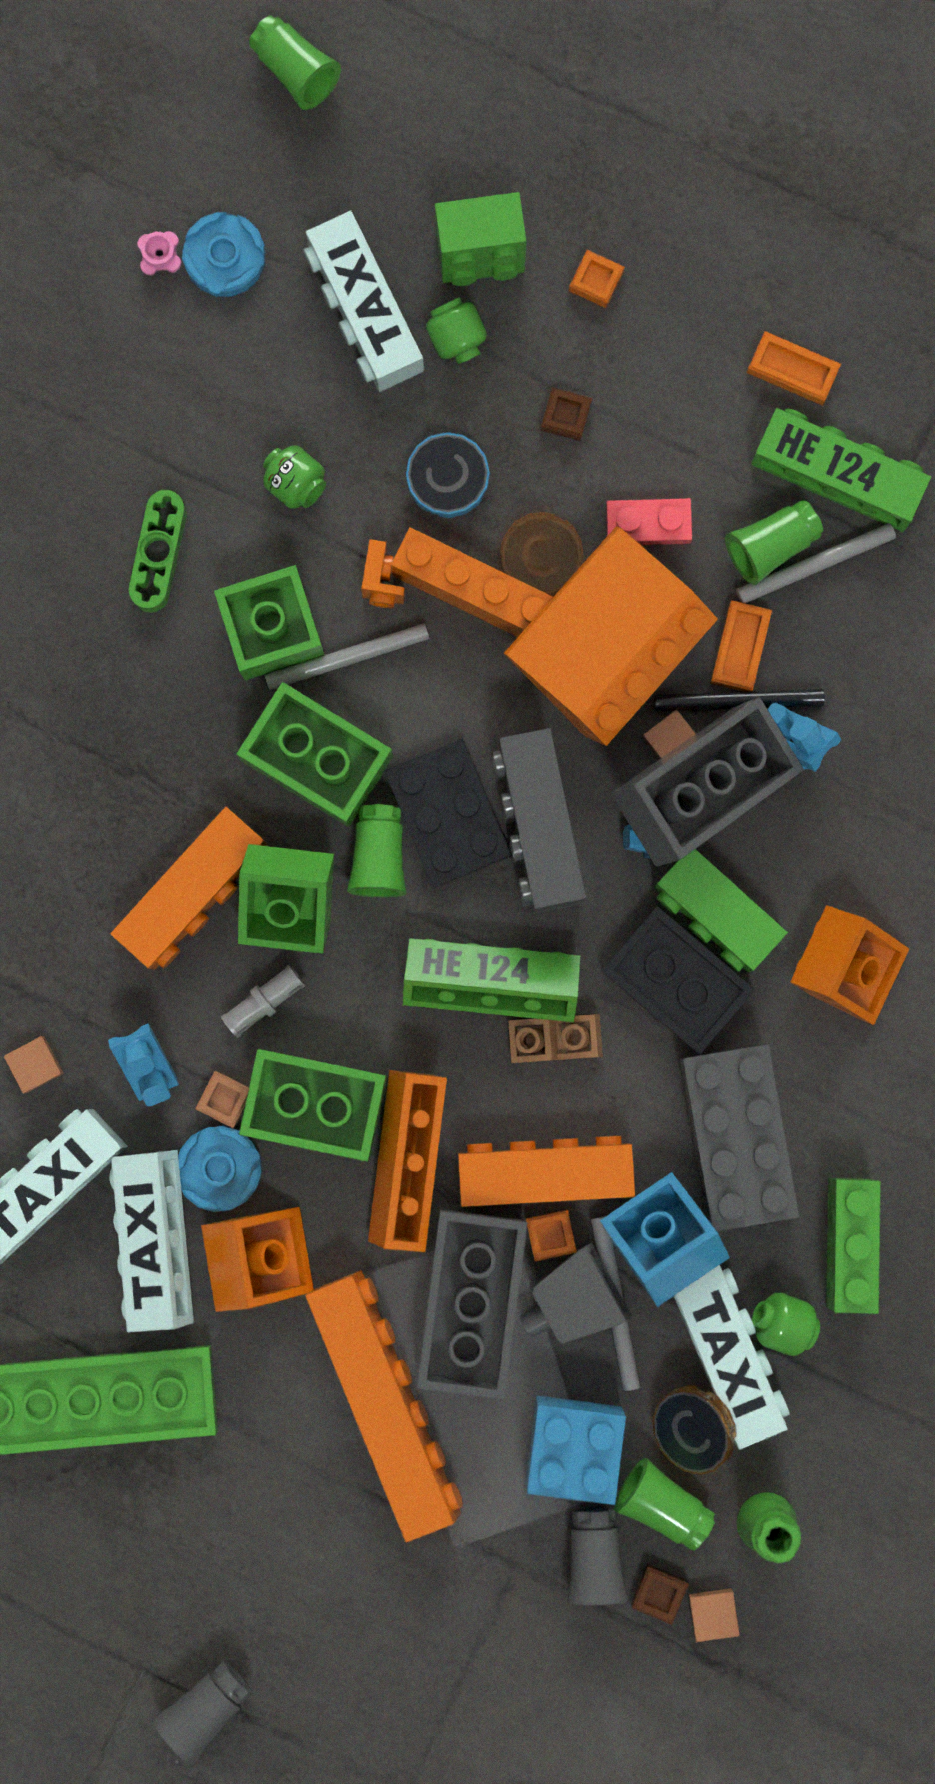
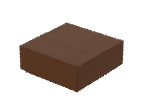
M552 387L541 424V431L581 441L592 398Z
M647 1564L632 1600L631 1607L673 1625L689 1583L685 1579Z

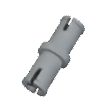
M289 964L262 987L258 985L250 990L251 995L228 1013L223 1014L221 1018L229 1030L238 1038L265 1015L271 1017L275 1014L278 1005L306 985L296 970Z

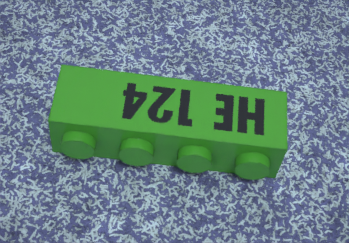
M776 408L751 465L883 524L890 523L894 529L901 532L905 531L915 515L932 476L923 473L922 467L908 460H900L898 462L884 456V451L873 444L862 443L860 445L846 439L845 433L831 426H823L821 428L807 421L808 418L804 414L796 410L785 409L783 411Z
M409 938L404 976L403 1005L574 1022L578 999L580 956L562 952L550 953L523 950L521 948L481 946L475 943L460 944L441 942L434 939L421 940Z

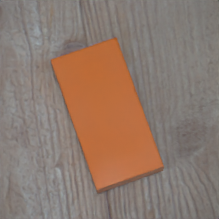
M765 331L747 373L823 406L841 364Z
M731 600L710 684L743 692L753 691L772 610Z

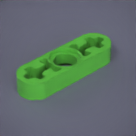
M161 490L154 493L147 502L129 584V595L134 604L140 610L149 613L161 610L169 600L187 517V510L181 497L170 490ZM166 502H171L174 510L177 511L176 515L169 514L166 522L168 532L174 531L172 536L160 531L162 517L156 511L157 508H164ZM155 527L159 530L151 531V528ZM154 541H164L169 545V555L161 562H153L147 558V548ZM143 567L154 572H165L164 576L155 573L154 586L160 593L158 596L152 595L149 602H145V598L139 592L140 588L148 587L150 580L148 571H142Z

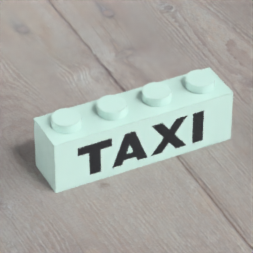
M352 211L306 231L309 247L303 249L305 257L313 273L319 270L322 273L326 284L321 285L322 292L331 309L338 307L344 319L339 322V326L347 344L350 346L355 343L362 356L356 360L365 381L370 382L373 380L378 391L381 392L424 372L423 357Z
M79 1109L73 1111L59 1124L62 1132L52 1142L45 1138L27 1154L31 1161L19 1172L13 1168L0 1178V1264L10 1257L109 1165L111 1157H117L128 1147L94 1109H86L83 1113Z
M178 1150L111 1157L110 1184L115 1195L114 1227L119 1238L118 1271L122 1276L123 1282L122 1314L126 1320L127 1332L176 1329L194 1323Z
M718 1265L674 1295V1298L732 1439L740 1450L788 1430L783 1417L790 1415L780 1390L772 1392L766 1376L773 1374L763 1349L755 1351L749 1336L756 1333L747 1310L739 1311L732 1295L738 1293L739 1290L729 1268L722 1270L720 1265Z

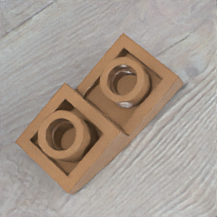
M600 1014L575 1016L574 1022L535 1018L508 1021L511 1063L603 1057Z

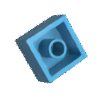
M672 1172L600 1220L612 1243L657 1307L730 1258L717 1231Z
M536 1395L525 1479L527 1494L615 1505L626 1420L622 1406Z

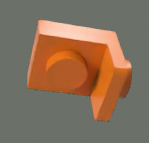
M370 539L361 588L362 597L369 599V604L381 608H394V603L404 604V587L382 584V580L390 581L391 563L394 556L387 555L386 542Z

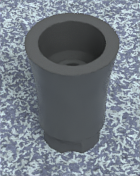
M585 1508L573 1510L574 1528H571V1579L568 1603L575 1605H609L629 1601L620 1554L619 1527L615 1526L616 1516L614 1509Z
M223 1661L213 1673L209 1671L176 1702L153 1717L152 1723L161 1738L173 1752L187 1764L193 1766L218 1732L242 1708L241 1703L252 1694V1691L237 1670L231 1667L228 1662Z

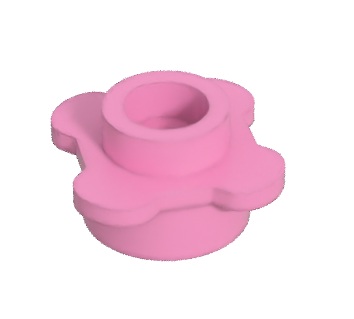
M170 231L165 233L153 232L142 235L139 238L137 245L143 256V260L140 263L143 273L153 275L156 271L168 270L169 272L179 270L181 259L176 253V246L179 240L175 233ZM158 250L163 251V255L160 257L156 256Z

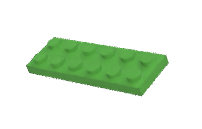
M211 1345L0 1364V1455L211 1436L218 1433Z

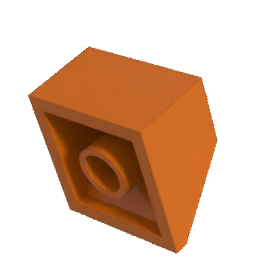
M826 905L820 920L815 925L813 935L804 954L797 963L790 983L809 995L866 1023L874 1025L908 954L909 948L866 918Z
M300 1207L201 1225L216 1312L250 1309L308 1294L314 1290Z

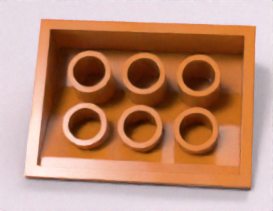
M616 526L503 654L585 737L607 746L718 618L687 585L622 528Z

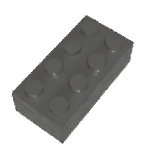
M758 697L732 708L616 789L611 795L657 867L681 860L804 769L763 701Z
M551 728L499 738L498 751L492 752V763L496 782H505L507 793L501 794L502 799L500 801L505 824L513 823L515 835L510 836L509 840L514 866L522 864L524 877L518 878L522 907L530 906L532 915L581 906L586 899Z
M769 1044L678 1059L705 1216L714 1229L722 1231L799 1218Z
M440 1208L417 1389L505 1400L528 1223L525 1219Z

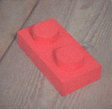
M691 498L607 501V536L618 526L640 545L691 544Z

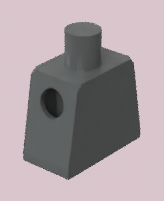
M589 1243L531 1289L538 1306L521 1314L520 1320L531 1338L552 1329L560 1344H564L626 1322L632 1315L593 1244Z

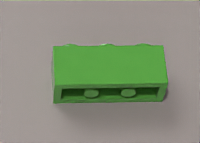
M696 849L681 860H678L654 887L660 893L656 899L672 914L675 915L678 911L682 912L691 921L688 928L704 943L707 944L710 940L714 941L723 950L720 957L737 972H740L742 968L748 973L754 971L788 933Z
M828 1178L826 1307L836 1313L879 1314L880 1181L861 1178Z

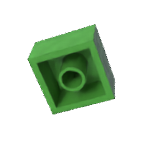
M519 192L435 203L436 238L443 283L452 282L456 286H465L476 282L479 278L493 277L495 280H509L516 277L518 273L525 272L526 235Z
M296 565L214 591L239 672L244 680L325 655Z
M248 844L239 873L238 944L323 954L331 924L334 854Z

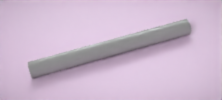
M890 523L772 573L757 585L749 583L736 589L737 597L741 603H748L896 538L895 531Z
M425 623L274 671L264 676L269 691L277 689L282 682L289 685L428 640L429 635Z
M606 1216L592 1218L591 1223L597 1253L623 1298L613 1243L600 1222ZM627 1320L620 1325L611 1327L623 1391L640 1388Z

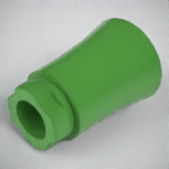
M270 15L259 22L256 30L251 34L249 40L251 49L258 54L259 60L284 85L301 109L308 110L317 106L336 86L341 73L340 64L319 51L290 24L284 23L280 18H274Z
M802 500L792 507L786 506L752 525L727 533L725 543L729 556L738 572L748 583L757 585L774 569L808 548L811 542L821 537V532L824 530L822 522L812 506L807 501Z
M382 804L363 805L360 807L359 822L356 823L355 849L347 888L348 893L365 897L384 898L399 897L407 894L403 872V825L400 824V808Z
M647 1458L640 1460L631 1470L617 1494L614 1505L615 1512L637 1520L663 1534L677 1544L682 1543L694 1551L708 1537L715 1522L714 1512L704 1507L700 1500L665 1476Z
M763 1492L751 1496L741 1506L737 1516V1530L744 1544L757 1552L762 1558L771 1562L782 1563L792 1559L801 1542V1533L792 1505L778 1494ZM779 1527V1532L776 1536L767 1537L770 1535L771 1529Z

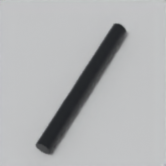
M824 689L665 694L654 696L655 712L732 709L758 697L761 698L766 708H769L775 702L784 707L824 706L825 694Z

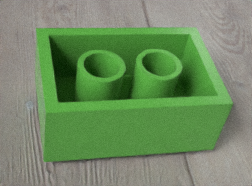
M284 682L280 684L237 752V756L243 763L347 827H350L360 807L363 806L394 757L391 748Z
M257 1049L239 1135L368 1162L371 1158L388 1076Z

